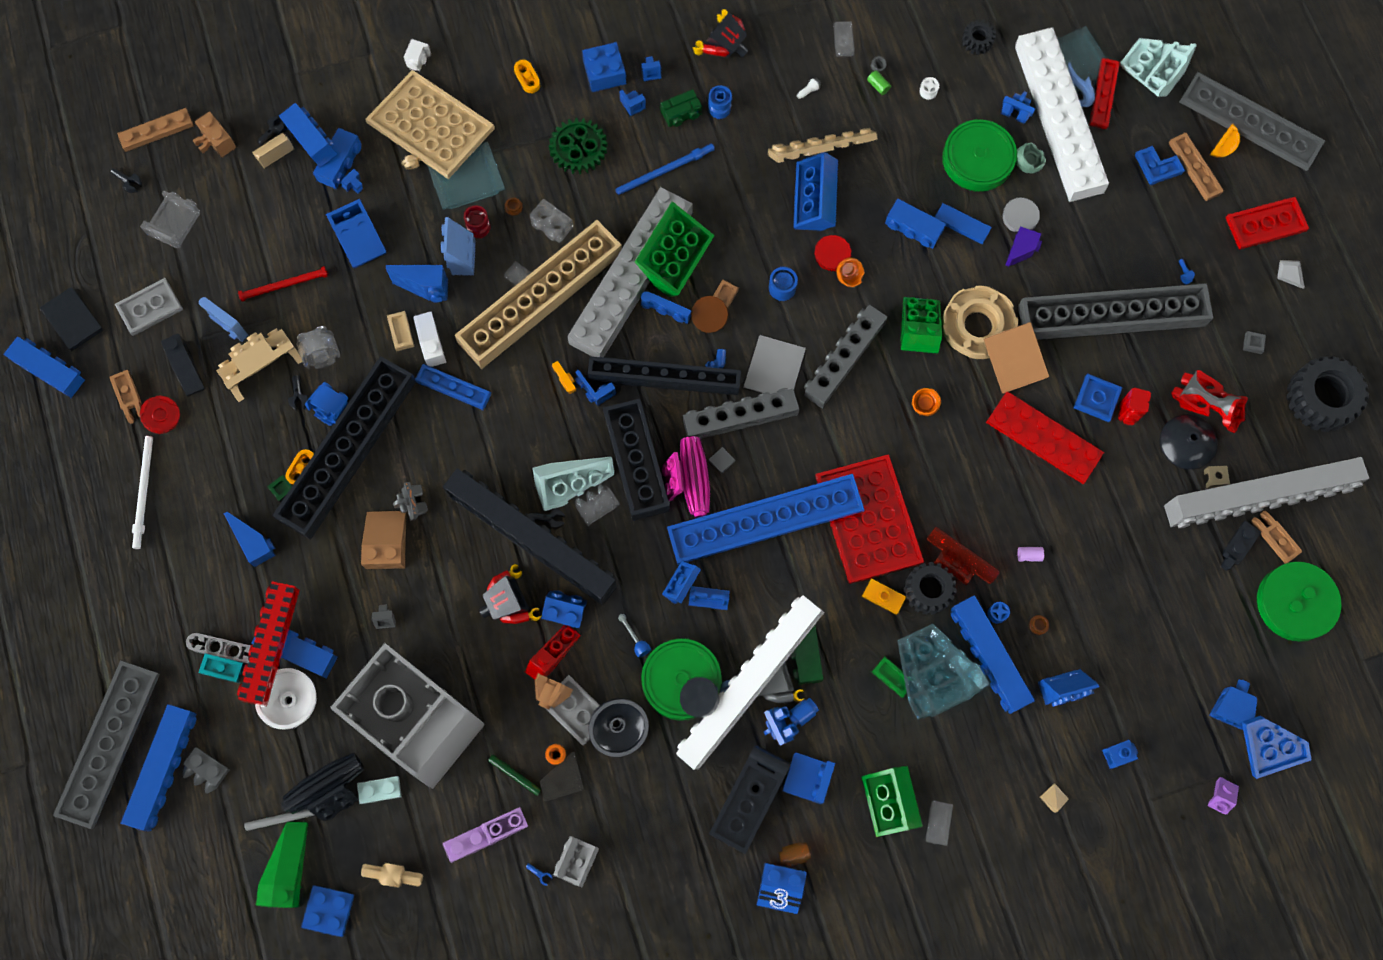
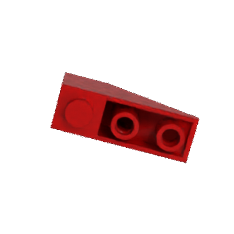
M563 625L531 658L525 672L534 680L538 673L548 677L581 635L570 626Z

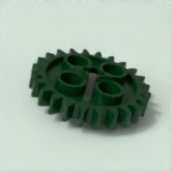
M575 118L573 123L568 119L567 125L561 122L562 128L556 126V132H552L553 138H549V150L551 151V157H554V163H558L559 168L564 166L565 172L570 168L572 174H574L575 170H578L579 174H581L583 169L588 173L589 167L595 170L594 164L601 165L600 159H605L604 154H607L606 147L608 146L606 135H603V129H598V124L592 126V120L585 123V118L581 122H578V119Z

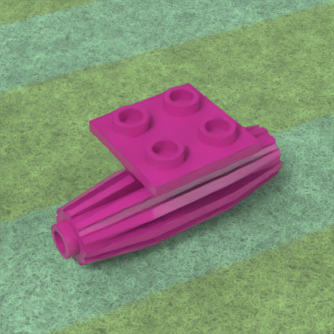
M697 436L681 439L680 460L678 452H674L662 466V474L666 480L664 487L668 495V501L673 500L678 494L684 492L690 514L694 515L695 518L706 516L710 506L707 462L700 438Z

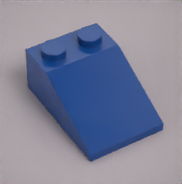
M386 265L387 273L393 284L432 302L447 300L448 278L443 265Z

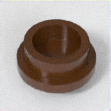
M512 197L505 202L504 208L509 215L515 216L521 213L523 205L519 199Z
M1036 615L1031 618L1029 628L1034 634L1043 635L1049 629V622L1044 616Z

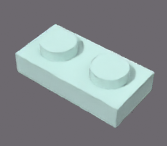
M398 776L357 783L360 804L402 797Z

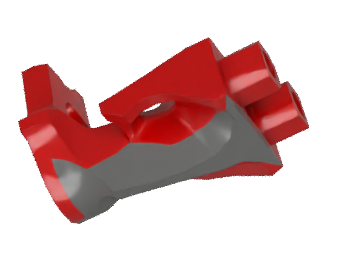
M1197 370L1194 375L1184 373L1181 384L1186 386L1185 389L1177 386L1172 391V398L1179 401L1180 407L1205 416L1210 415L1211 409L1218 412L1222 416L1223 425L1232 433H1236L1239 425L1245 421V404L1248 398L1226 393L1223 391L1224 386L1200 370ZM1207 386H1213L1214 388H1213V389H1207L1206 387H1207ZM1203 404L1206 405L1205 408H1201V407L1198 406V405H1203Z

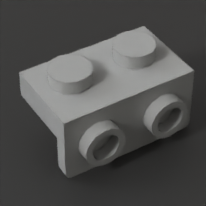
M570 836L564 845L562 856L555 866L554 876L583 887L599 848Z

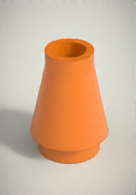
M553 744L547 748L545 756L549 763L557 765L564 761L566 752L561 745ZM556 752H559V753H560V757L557 758V759H554V757H553L554 754H555Z

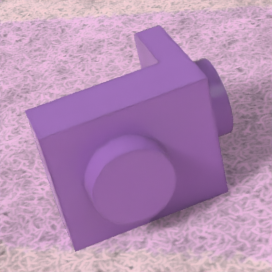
M1220 777L1216 781L1214 796L1208 802V806L1223 814H1227L1236 805L1239 786Z

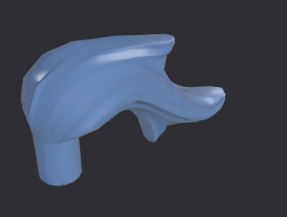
M1069 62L1068 71L1073 85L1078 87L1083 94V99L1079 100L1081 107H1089L1095 99L1090 78L1088 77L1086 80L1080 78L1074 72Z

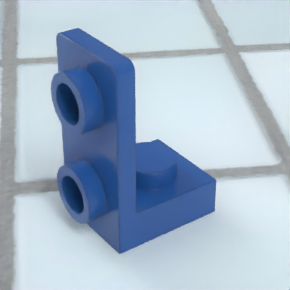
M579 370L575 372L577 385L580 388L584 387L588 400L591 403L595 402L597 407L616 395V390L612 383L608 385L603 384L595 393Z

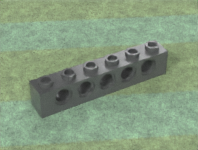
M868 305L866 309H861L857 315L858 320L856 323L852 322L847 328L846 332L848 334L845 338L841 337L838 340L836 350L829 352L825 358L827 362L824 366L820 365L815 372L816 377L813 381L810 379L804 386V397L822 409L886 323L887 316L871 305ZM861 325H867L870 329L865 330ZM851 339H857L859 343L854 344L851 342ZM840 353H846L849 357L843 358L840 356ZM835 367L838 369V372H832L829 368ZM824 381L828 386L822 387L819 385V382Z
M782 388L772 394L766 392L760 394L759 397H745L735 403L728 401L723 403L722 406H708L698 412L696 410L688 411L683 415V423L687 437L697 436L702 439L798 415L799 407L794 390ZM779 402L782 406L777 408L772 403ZM761 406L763 411L757 412L754 410V407ZM741 410L745 415L737 416L735 412ZM719 415H725L727 419L725 421H720L717 417ZM705 419L709 423L707 425H701L699 424V421Z

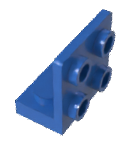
M794 753L783 792L823 804L835 763L823 762Z

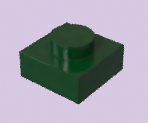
M284 475L268 486L280 503L292 487Z

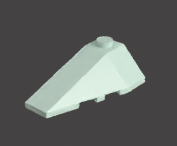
M612 457L556 462L534 467V482L543 510L547 511L564 506L571 498L576 495L579 497L584 494L583 491L591 486L595 487L614 475Z

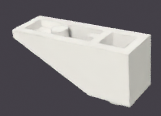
M432 312L414 316L419 342L427 366L433 367L446 363Z

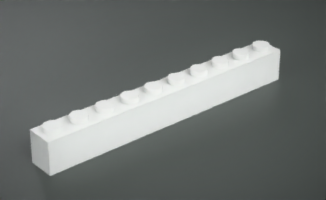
M802 595L801 598L797 597L791 605L793 608L788 614L784 613L778 621L780 623L778 627L770 630L766 636L767 640L763 645L760 644L754 650L753 654L755 655L750 661L747 660L742 665L741 673L729 681V688L719 694L720 700L717 709L711 715L705 716L700 724L696 723L690 731L692 734L689 738L683 739L678 745L679 750L676 754L693 769L699 770L824 614L820 608Z

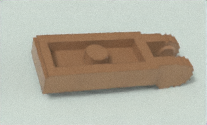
M127 369L109 378L119 405L124 411L127 421L131 424L135 421L130 409L135 407L140 417L142 403L131 373Z
M1267 511L1261 512L1260 516L1269 525L1268 528L1256 517L1251 520L1252 525L1261 531L1262 537L1285 564L1302 553L1299 546Z

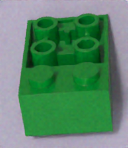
M903 297L901 350L938 353L942 339L940 300Z

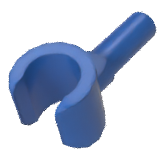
M1180 259L1179 263L1184 272L1181 275V280L1184 284L1192 282L1195 274L1193 271H1189L1184 260Z
M530 863L527 864L526 868L540 878V882L547 886L548 884L543 882L542 878L545 875L552 878L551 874L548 872L543 873Z

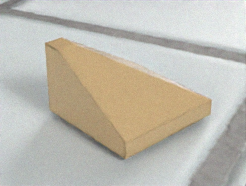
M1055 783L1040 796L1054 813L1058 812L1069 799Z

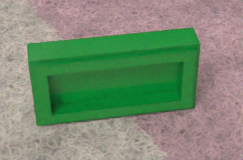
M884 657L872 673L903 698L909 691L907 680L912 679L910 677L906 679V674Z

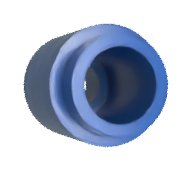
M810 698L807 700L803 699L789 710V719L794 725L802 727L816 716V712L819 709Z

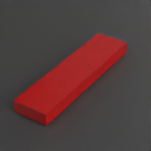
M1106 58L1101 59L1089 126L1107 129L1109 126L1119 61Z

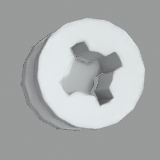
M932 77L925 78L921 84L920 95L924 99L929 100L936 97L939 89L938 81Z

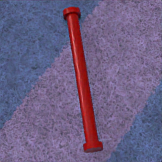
M323 266L321 269L248 291H238L241 302H244L247 298L322 276L326 278L328 273L325 266Z

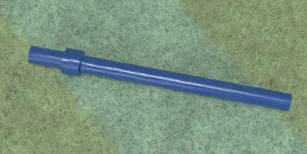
M712 143L701 149L696 148L692 150V153L630 181L615 190L620 195L692 160L697 161L703 158V155L714 151L715 148Z

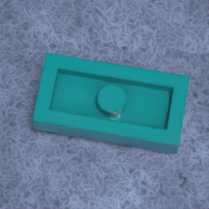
M205 653L198 673L239 683L245 664Z

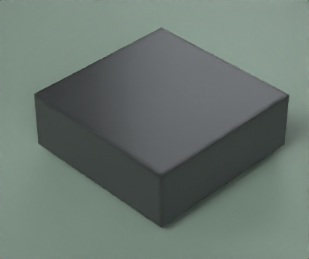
M1247 331L1245 333L1243 351L1262 354L1265 348L1266 335Z
M723 447L708 459L720 474H723L735 463V459Z

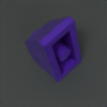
M1020 226L1005 265L1009 267L1032 257L1035 251L1038 252L1042 241H1039L1041 233Z

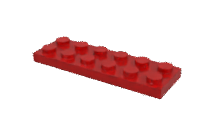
M1008 391L1004 394L986 422L1082 484L1086 482L1104 454L1097 447Z

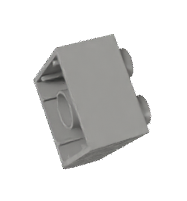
M386 643L383 644L330 707L391 759L432 789L485 725Z

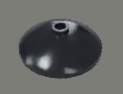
M1179 415L1172 418L1165 424L1160 434V447L1164 456L1173 465L1182 469L1194 470L1204 467L1214 458L1217 451V437L1213 428L1205 420L1194 415Z
M626 698L608 700L596 708L590 718L588 725L590 740L599 752L607 756H626L636 751L645 741L649 727L648 718L642 707L632 700ZM615 720H619L617 725H613Z

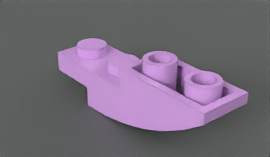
M519 807L444 842L443 846L450 863L484 849L528 827Z

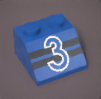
M765 863L757 905L798 914L807 872Z

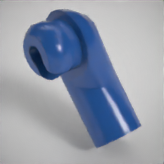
M718 349L716 360L708 361L705 367L723 368L725 366L726 350Z

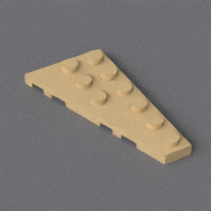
M871 128L861 129L860 133L853 134V131L842 133L843 136L838 137L832 134L826 135L825 139L809 138L807 139L808 142L804 143L792 141L787 146L775 144L772 145V148L768 149L769 157L780 163L784 162L785 157L786 159H797L800 157V154L809 156L834 150V146L848 147L849 142L860 144L877 140V133L871 131Z

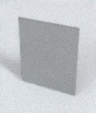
M759 335L744 388L761 393L769 392L770 394L776 393L782 388L794 390L806 348Z

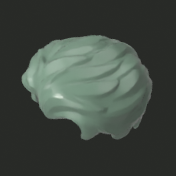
M1025 143L1017 149L1016 163L1023 172L1036 173L1045 165L1044 152L1038 150L1035 144Z

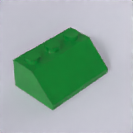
M908 766L862 776L876 837L923 827Z

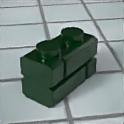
M692 89L661 102L660 110L668 127H677L688 119L694 120L698 118L702 112V106Z

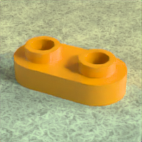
M527 60L516 62L514 65L515 75L524 91L527 93L537 92L540 88V81L531 63Z
M301 450L298 452L288 468L285 476L292 486L296 481L294 477L300 475L308 464L304 463V460L307 458L311 459L314 455L312 451Z

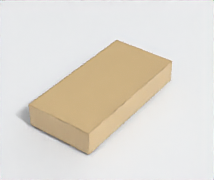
M402 311L387 315L395 350L400 351L415 347L406 312Z

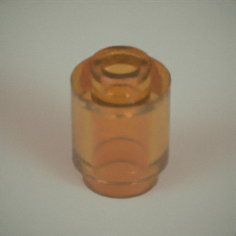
M797 842L782 847V852H779L782 865L786 864L787 867L805 863L807 859H811L806 842L802 844Z

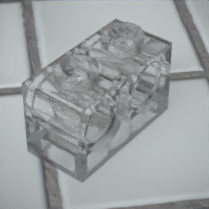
M545 199L530 214L532 226L537 230L541 229L549 239H555L559 243L573 228L572 219ZM543 215L547 216L545 219H540ZM555 226H561L560 229H554Z

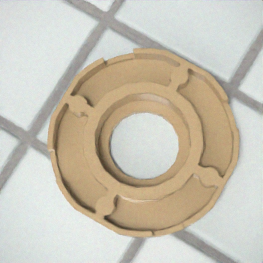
M975 286V288L962 289L953 295L942 315V330L946 340L953 349L970 358L987 359L990 357L983 339L1018 327V317L1016 318L1012 302L1005 295L987 286ZM972 313L985 314L992 323L991 332L985 337L971 335L967 332L964 323L968 315Z

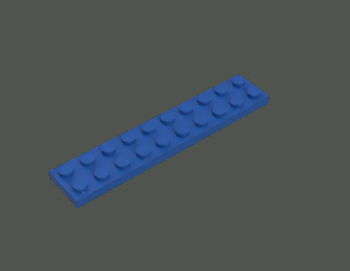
M850 474L668 526L667 529L675 558L679 565L681 561L690 562L864 512V507L854 476Z

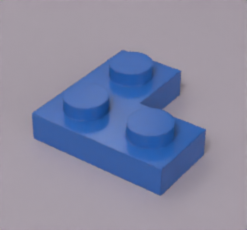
M1153 146L1137 151L1135 154L1150 185L1181 175L1185 171L1177 155L1160 161Z

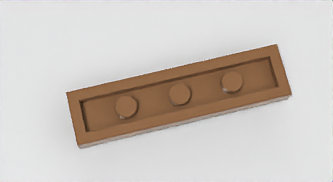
M184 108L120 132L118 137L122 148L127 152L194 125L188 110Z
M1187 133L1171 139L1169 145L1205 201L1221 195L1224 190Z

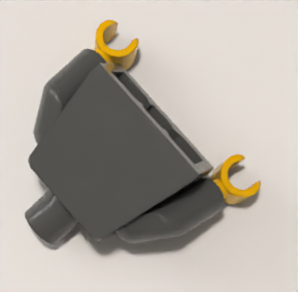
M784 662L758 696H764L766 700L776 703L792 702L793 700L801 702L803 699H798L797 693L804 691L802 689L794 691L786 663Z

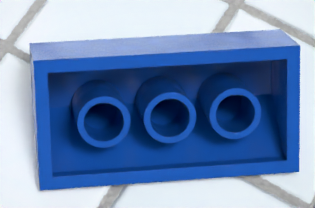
M826 152L796 163L794 229L822 231L836 226L838 160Z

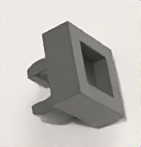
M387 604L379 605V612H372V621L376 629L396 627L395 617L392 610H387Z

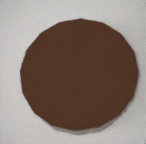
M702 297L692 307V322L702 332H718L728 321V308L724 301L718 297Z

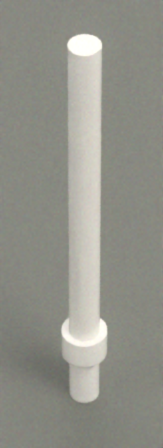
M145 436L136 519L132 527V533H134L132 548L134 549L141 548L142 534L145 531L143 522L153 444L152 436Z

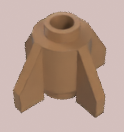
M539 673L535 679L536 700L540 701L538 705L548 710L550 707L555 708L569 698L573 689Z

